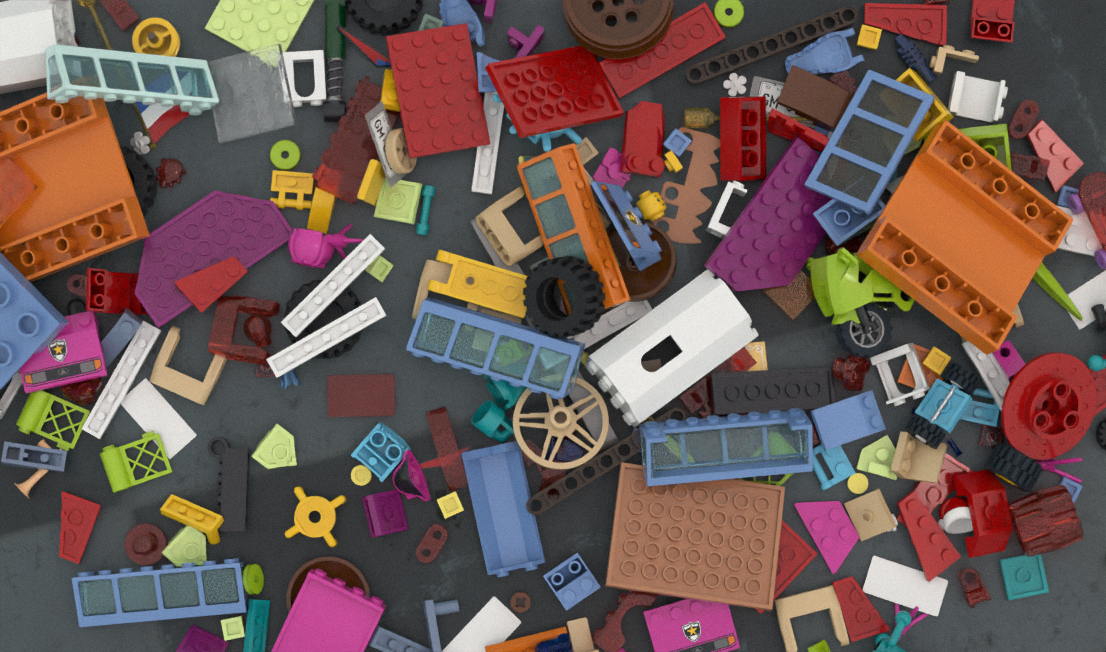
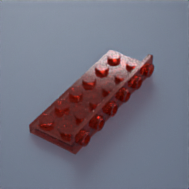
M365 76L363 81L360 80L355 89L357 94L355 98H350L347 105L349 110L346 115L341 116L338 123L340 128L337 133L334 132L329 142L331 146L329 150H324L321 157L323 162L320 167L315 168L312 175L314 187L352 204H356L358 200L357 195L370 160H378L379 158L365 115L380 103L382 87L369 82L370 77ZM385 109L393 129L400 112Z

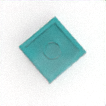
M1040 551L999 559L1008 601L1049 592Z

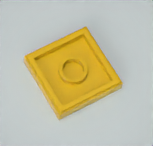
M374 159L370 160L357 195L358 199L373 206L376 204L386 176L381 162Z

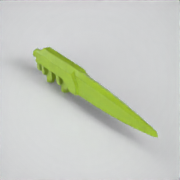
M1041 262L1032 279L1062 307L1082 321V315Z

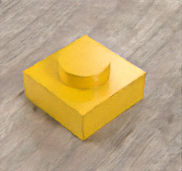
M862 24L856 46L877 50L882 29Z
M672 150L664 155V163L669 172L673 170L676 174L682 170L683 166Z
M933 346L922 364L936 374L941 375L951 357Z

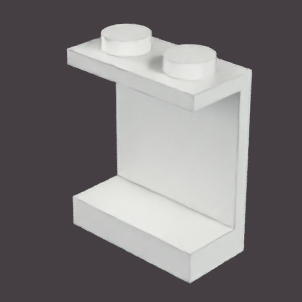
M957 71L953 77L947 109L954 116L995 124L1003 116L1004 107H1001L1002 99H1005L1008 87H1005L1006 81L994 82L965 76V72Z

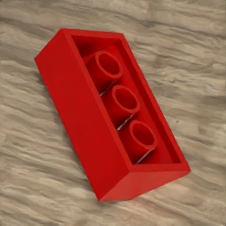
M766 96L720 97L721 180L746 181L766 179Z

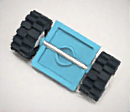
M949 361L941 373V377L947 383L938 378L936 379L915 411L916 414L913 415L905 428L913 437L934 449L938 448L946 436L941 429L951 433L973 400L971 396L981 382L975 374H972L971 371L953 361Z

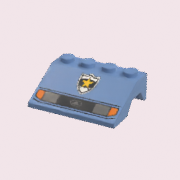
M597 181L592 182V187L638 269L642 271L661 260L659 252L662 250L656 240L652 242L649 236L652 232L647 223L642 225L640 219L643 216L637 207H632L630 202L633 199L628 190L624 192L620 185Z

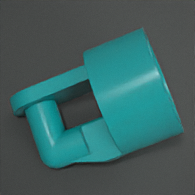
M491 399L485 401L475 411L471 419V424L483 434L500 443L505 442L514 434L513 421ZM500 424L505 427L502 432L497 429Z

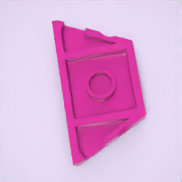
M840 501L794 503L795 509L832 574L836 573L860 538Z

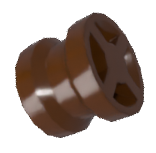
M516 592L511 597L510 605L515 612L523 613L530 608L531 599L525 592Z

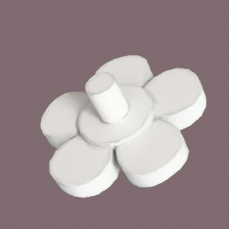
M736 73L729 74L730 80H725L723 83L724 88L729 89L728 94L736 96L737 92L739 94L745 93L746 88L743 84L746 83V78L744 76L738 77Z
M140 131L136 132L134 138L130 140L134 151L138 154H147L150 149L147 146L150 143L149 137L143 136Z

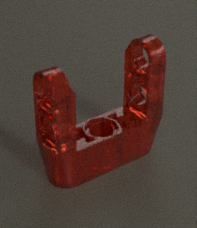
M221 296L217 302L208 352L229 360L261 365L268 364L266 359L270 358V353L258 347L233 344L239 312L271 317L279 314L280 304L270 300L245 296Z

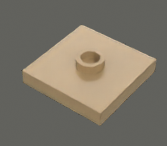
M880 489L844 503L861 541L897 527Z

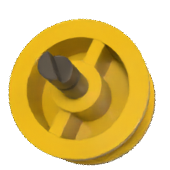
M156 17L148 18L135 28L132 44L136 53L176 57L180 49V37L176 29L168 21Z

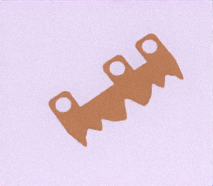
M681 127L678 129L681 133L687 132L693 137L692 143L685 149L693 152L685 185L665 182L661 191V197L665 203L679 206L676 219L662 216L653 221V224L656 225L662 220L666 221L669 224V230L666 234L672 241L679 243H702L700 239L695 237L693 229L702 225V222L696 216L704 213L712 204L701 193L700 189L717 185L716 174L710 167V164L719 162L714 154V150L720 147V139L707 133ZM668 187H675L678 190L676 199L669 200L665 196V191Z

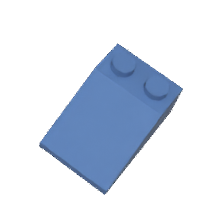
M863 177L843 191V193L867 203L873 189ZM832 199L814 212L813 215L838 247L871 229L885 208V204L879 199L871 215H868Z
M872 390L810 411L824 451L886 429Z

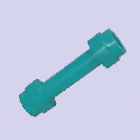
M423 185L422 196L424 197L420 222L416 226L417 235L428 236L429 225L427 224L431 199L434 198L435 194L434 186Z

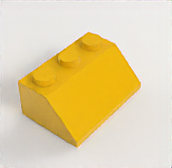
M909 68L896 79L898 82L935 97L913 137L917 142L928 137L937 124L944 120L949 122L954 118L916 71ZM886 88L878 95L905 128L909 127L922 103L889 88Z

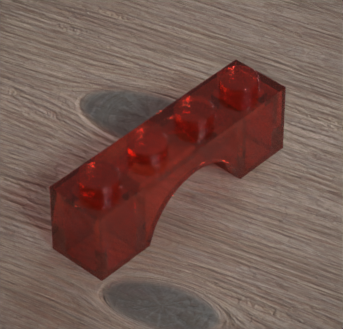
M630 590L627 595L623 593L616 602L619 605L615 611L610 610L604 620L607 623L603 628L598 627L592 635L594 638L592 643L604 652H618L626 641L621 631V620L625 612L633 606L650 607L659 594Z

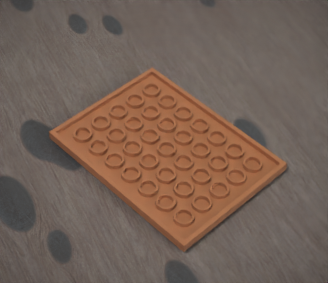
M621 462L605 586L771 611L773 608L785 487L736 479L647 486L644 479L643 465Z

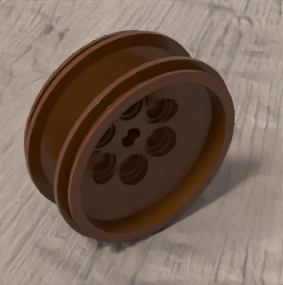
M562 0L565 21L575 40L587 51L608 59L633 58L652 49L667 33L674 14V0H644L641 4H636L633 2L634 0ZM619 1L624 3L623 5L620 4L618 7L614 6V4H618ZM596 5H602L604 7L603 10L599 12L594 11L593 8ZM635 16L637 20L634 23H630L627 21V18ZM609 20L617 21V24L612 27L608 26L606 23Z

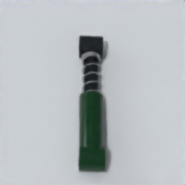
M324 0L325 59L328 60L327 64L329 65V70L327 71L329 74V79L327 80L329 83V89L327 90L329 96L327 101L324 102V121L346 122V102L343 101V95H341V87H343L341 85V78H343L341 76V69L343 68L341 67V62L346 59V38L336 28V25L345 28L346 2L345 0Z

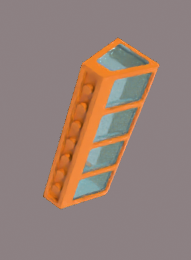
M575 143L558 147L518 164L516 167L549 259L573 256L574 258L579 257L584 260V263L588 262L592 265V271L598 272L600 276L598 279L604 285V288H602V292L605 293V300L602 302L605 305L604 311L630 301ZM559 278L557 282L570 315L574 306V295L570 286Z

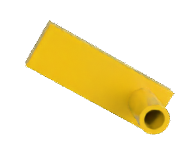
M173 494L170 495L160 508L161 514L206 533L210 544L215 545L220 542L221 538L218 528L224 522L223 516Z

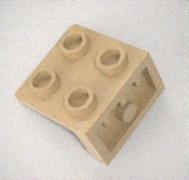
M900 431L890 471L902 479L937 484L947 445L940 443L938 448L934 449L915 439L908 432Z

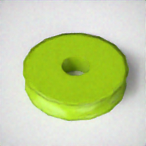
M718 0L713 11L714 18L722 27H735L743 19L744 7L739 0ZM731 9L732 15H726L725 10Z
M280 140L272 146L270 159L276 168L288 171L298 165L301 159V152L294 142ZM285 151L289 153V157L286 159L282 158V153Z
M248 564L243 571V585L246 592L250 595L260 594L264 587V574L258 564Z

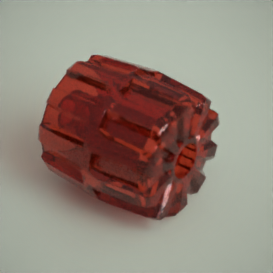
M1065 485L1042 489L1008 504L1015 534L1027 557L1057 551L1083 539L1084 533L1080 525L1081 520L1076 513L1077 509L1072 502L1071 494Z

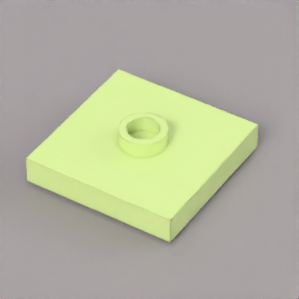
M385 177L377 198L374 217L414 225L423 184L399 180L390 188L387 177Z

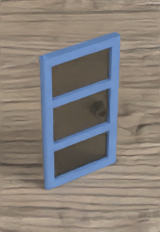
M868 70L805 182V187L871 215L935 97L877 72Z

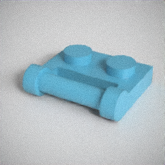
M977 387L973 395L994 399L988 389ZM995 400L993 405L971 401L960 420L996 427L1000 409Z
M822 444L813 448V469L821 482L820 487L823 491L855 474L841 445L825 451ZM821 453L834 478L828 480L815 456L816 454Z

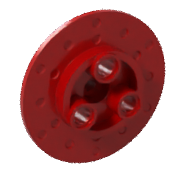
M1052 352L1032 359L1016 373L1006 390L1001 411L1004 434L1014 449L1031 459L1047 460L1066 453L1082 439L1092 422L1097 401L1095 381L1088 367L1072 355Z

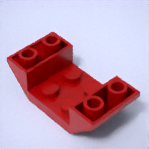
M972 0L970 16L971 38L1012 43L1015 22H1012L1015 0Z
M87 268L86 311L121 315L127 307L136 315H149L135 295L139 273L109 272L106 269Z
M988 469L953 476L956 495H967L974 536L965 537L968 557L973 558L1004 551L1013 530L1005 487Z

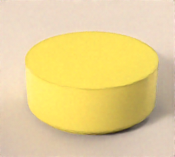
M358 465L353 468L351 479L356 485L363 486L371 481L372 472L365 465Z
M855 473L848 478L847 487L852 493H863L868 488V479L861 473Z

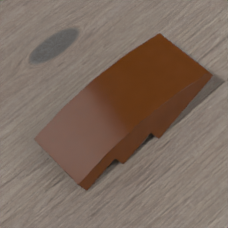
M792 65L776 104L796 111V115L813 121V124L834 132L854 95L813 73ZM862 101L859 108L863 109L866 102ZM853 117L843 137L852 138L853 122L859 121L860 117Z

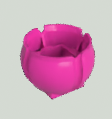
M293 228V232L288 240L291 262L311 268H325V264L331 260L335 252V246L326 241V237L329 234L323 236L322 232L300 228L297 231L296 228Z

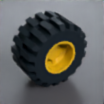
M999 443L985 464L986 468L995 476L1026 492H1031L1043 471L1042 467L1027 455L1008 445Z

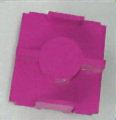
M610 147L592 178L597 182L620 185L623 188L625 183L630 180L629 176L631 174L620 173L621 153Z

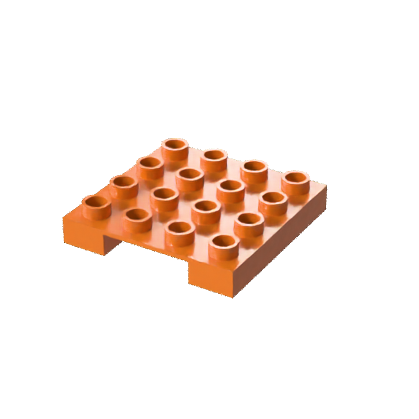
M82 77L70 82L72 85L100 87L97 77ZM44 93L0 112V208L8 216L4 223L0 221V252L30 283L150 236L104 98L87 100L84 99V96H77L68 100L67 103H56L55 100L47 99V93Z
M944 120L934 126L856 253V256L987 355L999 350L1017 319V316L1012 312L1044 257L1057 250L1074 219L950 122Z

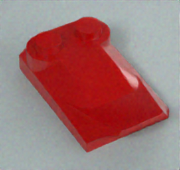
M640 101L637 106L626 111L620 173L660 178L665 168V163L662 159L665 126L662 104Z

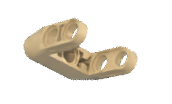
M522 186L493 203L476 217L479 228L507 266L523 260L544 246L541 235L524 245L502 213V211L515 204L517 200L524 197L526 192Z
M426 260L418 287L412 319H417L423 300L428 298L429 290L426 289L429 279L447 284L453 265ZM468 277L466 279V283L468 285H472L474 283V279L472 277ZM468 302V309L478 311L479 305ZM465 324L464 331L473 332L474 326Z
M173 325L155 361L149 382L201 405H205L218 381L230 350L221 347L220 351L215 354L203 382L168 367L180 340L181 328Z
M833 585L774 600L786 652H797L790 618L824 609H829L835 636L839 640L841 647L850 644L841 607Z

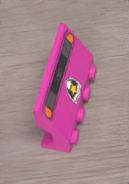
M87 311L64 316L69 323L42 352L34 353L20 368L25 393L107 376L105 355L98 328L100 321L96 313Z
M686 598L643 611L654 652H728L740 648L730 608L727 604Z

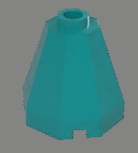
M523 362L497 369L524 377L528 364ZM533 367L529 378L536 380V371ZM483 375L484 380L488 378L489 381L486 383L488 391L498 405H504L502 407L504 411L515 405L523 392L528 388L526 386L515 387L510 385L509 381L503 379L502 381H495L490 379L489 375Z

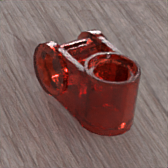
M964 567L958 572V580L971 609L980 602L991 600L979 573L975 569ZM971 571L973 579L967 583L964 580V575Z

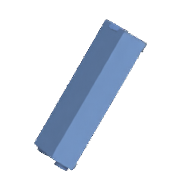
M514 441L461 453L487 574H496L498 578L509 575L508 571L525 568L526 571L538 569L537 565L545 563L536 517L529 514L526 509V503L531 498L518 442ZM531 501V502H530V509H531L532 511H534L533 504H532V501Z

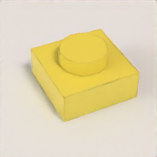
M456 491L437 499L445 519L464 511Z

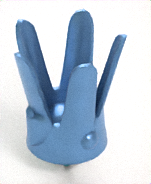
M295 368L280 376V389L282 386L283 389H286L287 385H291L292 382L295 386L301 383L295 373Z

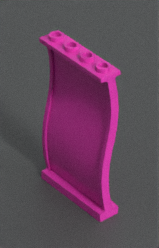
M311 569L271 652H364L387 605L383 604L384 601L378 597L372 596L370 598L364 595L365 592L360 588L353 587L352 589L346 586V582L339 578L332 579L326 576L327 573L321 569Z

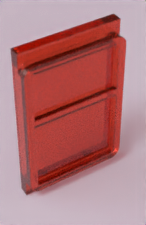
M394 374L328 376V417L395 416Z

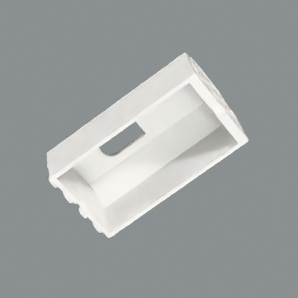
M9 0L0 2V94L47 86L45 50L54 44L78 47L74 39L75 25L71 0ZM50 59L51 85L62 83L56 59ZM64 60L69 81L82 78L80 62Z
M708 269L586 359L587 365L585 367L592 376L595 374L599 380L597 383L603 392L608 391L611 394V403L616 409H621L624 413L622 417L629 426L633 425L634 428L759 336L755 328L751 329L752 320L725 282L720 278L714 279L715 275ZM670 335L682 353L655 372L646 371L641 365L642 356Z

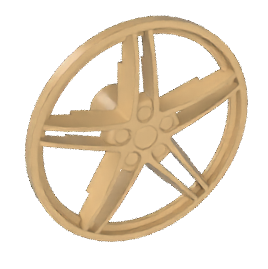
M551 375L537 381L546 384L554 381H563L565 375ZM577 377L575 383L588 390L592 395L577 401L569 407H565L561 397V399H558L559 405L553 407L552 399L549 397V393H546L549 406L548 413L520 414L525 400L532 391L528 387L520 396L513 415L514 434L522 451L535 463L555 470L572 469L590 461L602 448L609 428L607 407L599 392L583 379ZM594 398L596 399V402L576 415L574 413L575 409ZM599 404L603 424L600 437L596 442L576 421ZM519 419H545V424L519 422ZM520 426L548 429L541 458L534 454L524 442ZM576 430L591 444H593L594 447L590 448L584 442H582L577 437L572 435V433ZM552 436L557 437L558 439L549 461L544 460ZM564 436L569 437L589 451L585 456L575 461L566 463L552 462Z

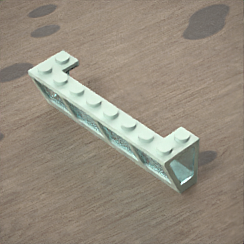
M56 44L45 50L47 99L55 100L56 103H67L71 98L84 96V99L87 100L104 98V101L109 102L123 100L124 103H134L139 101L143 105L160 103L163 107L180 105L181 112H189V115L202 114L201 112L210 110L212 106L219 103L207 60Z

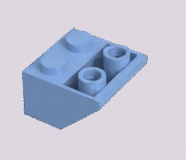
M578 553L543 576L566 611L601 588Z

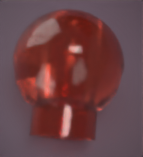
M254 314L248 317L243 325L245 336L255 343L257 349L270 345L272 343L270 338L272 332L270 320L261 314Z

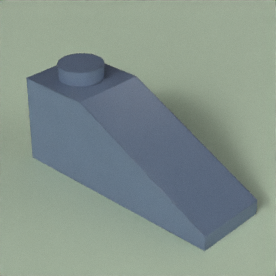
M127 307L101 340L106 368L142 325L143 319Z
M4 441L1 464L20 468L64 472L67 451Z

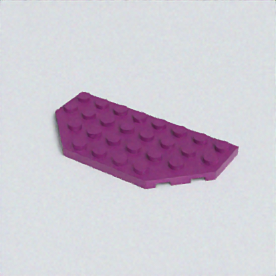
M795 137L704 265L718 279L723 280L733 292L790 285L826 234V231L813 213L831 201L832 198L805 187L804 184L820 156L799 137ZM827 164L818 182L830 187Z
M215 190L151 232L150 236L145 238L135 295L159 329L193 306L190 300L173 283L174 281L233 256L247 270L287 243L293 230L273 201Z

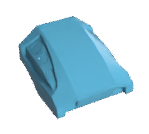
M379 422L351 456L363 463L383 482L403 459L404 452L409 449L411 450V448L391 428Z

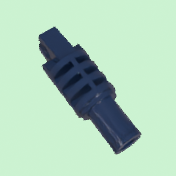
M902 34L898 35L894 39L899 46L897 52L909 68L916 71L927 85L933 82L936 76L927 66V59L912 40L907 41Z

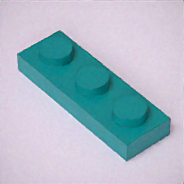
M249 599L243 652H265L270 600Z

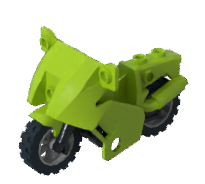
M844 247L839 248L837 253L816 259L809 257L806 261V267L811 271L815 298L825 317L834 314L831 325H837L835 334L838 335L837 341L839 344L841 343V348L844 351H848L849 355L857 356L858 358L872 357L880 354L883 349L888 347L887 343L892 339L891 331H893V326L890 325L891 318L886 315V310L898 306L902 311H909L915 300L911 297L908 300V295L856 256V253L848 252ZM872 332H876V336L874 339L870 335ZM854 336H860L859 343L855 340ZM865 336L870 341L868 345H863Z

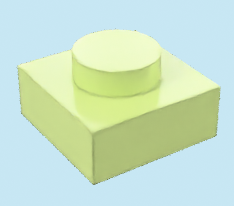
M379 255L365 271L383 282L394 265Z
M242 616L221 620L225 641L245 637Z

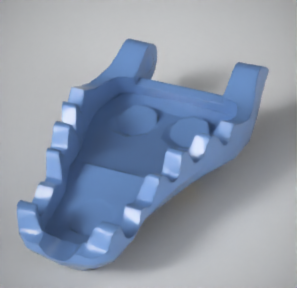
M441 0V3H439V13L442 17L441 20L444 21L442 27L467 23L470 42L476 41L479 47L484 46V28L469 1Z
M854 28L825 34L802 51L788 56L785 60L788 74L792 65L817 75L842 72L865 61L863 55L853 58L847 38L855 35Z

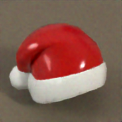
M952 497L940 506L938 525L942 530L951 534L973 531L968 500L966 498Z

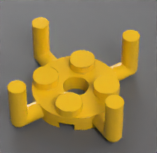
M295 487L294 493L300 503L297 505L294 513L295 525L285 531V537L293 538L294 535L301 532L313 538L323 536L330 547L337 546L338 541L334 539L330 531L336 522L335 508L346 503V496L340 495L330 502L320 496L307 497L302 487ZM312 511L320 513L321 519L319 522L313 523L310 521L309 515Z

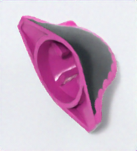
M409 449L404 452L401 464L393 473V484L400 493L406 495L408 500L419 497L423 501H429L431 498L425 476Z

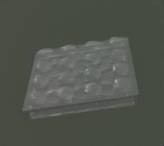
M274 44L207 62L219 98V103L212 106L219 143L223 144L297 125L281 44ZM208 85L210 98H212V94Z

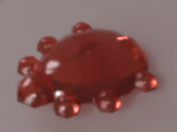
M848 71L838 72L830 77L829 82L855 95L853 92L857 91V87L853 86L855 79L848 76Z
M162 158V164L156 168V171L159 172L156 180H160L159 185L161 188H166L167 185L173 188L174 182H181L180 177L186 174V170L183 169L182 164L177 159Z

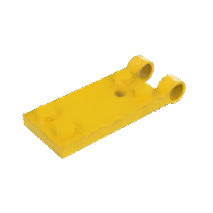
M438 250L436 260L453 265L447 284L429 279L426 290L524 319L527 307L523 303V300H525L523 288L527 287L525 281L528 276ZM468 277H472L474 279V283L472 285H468L466 283V279Z

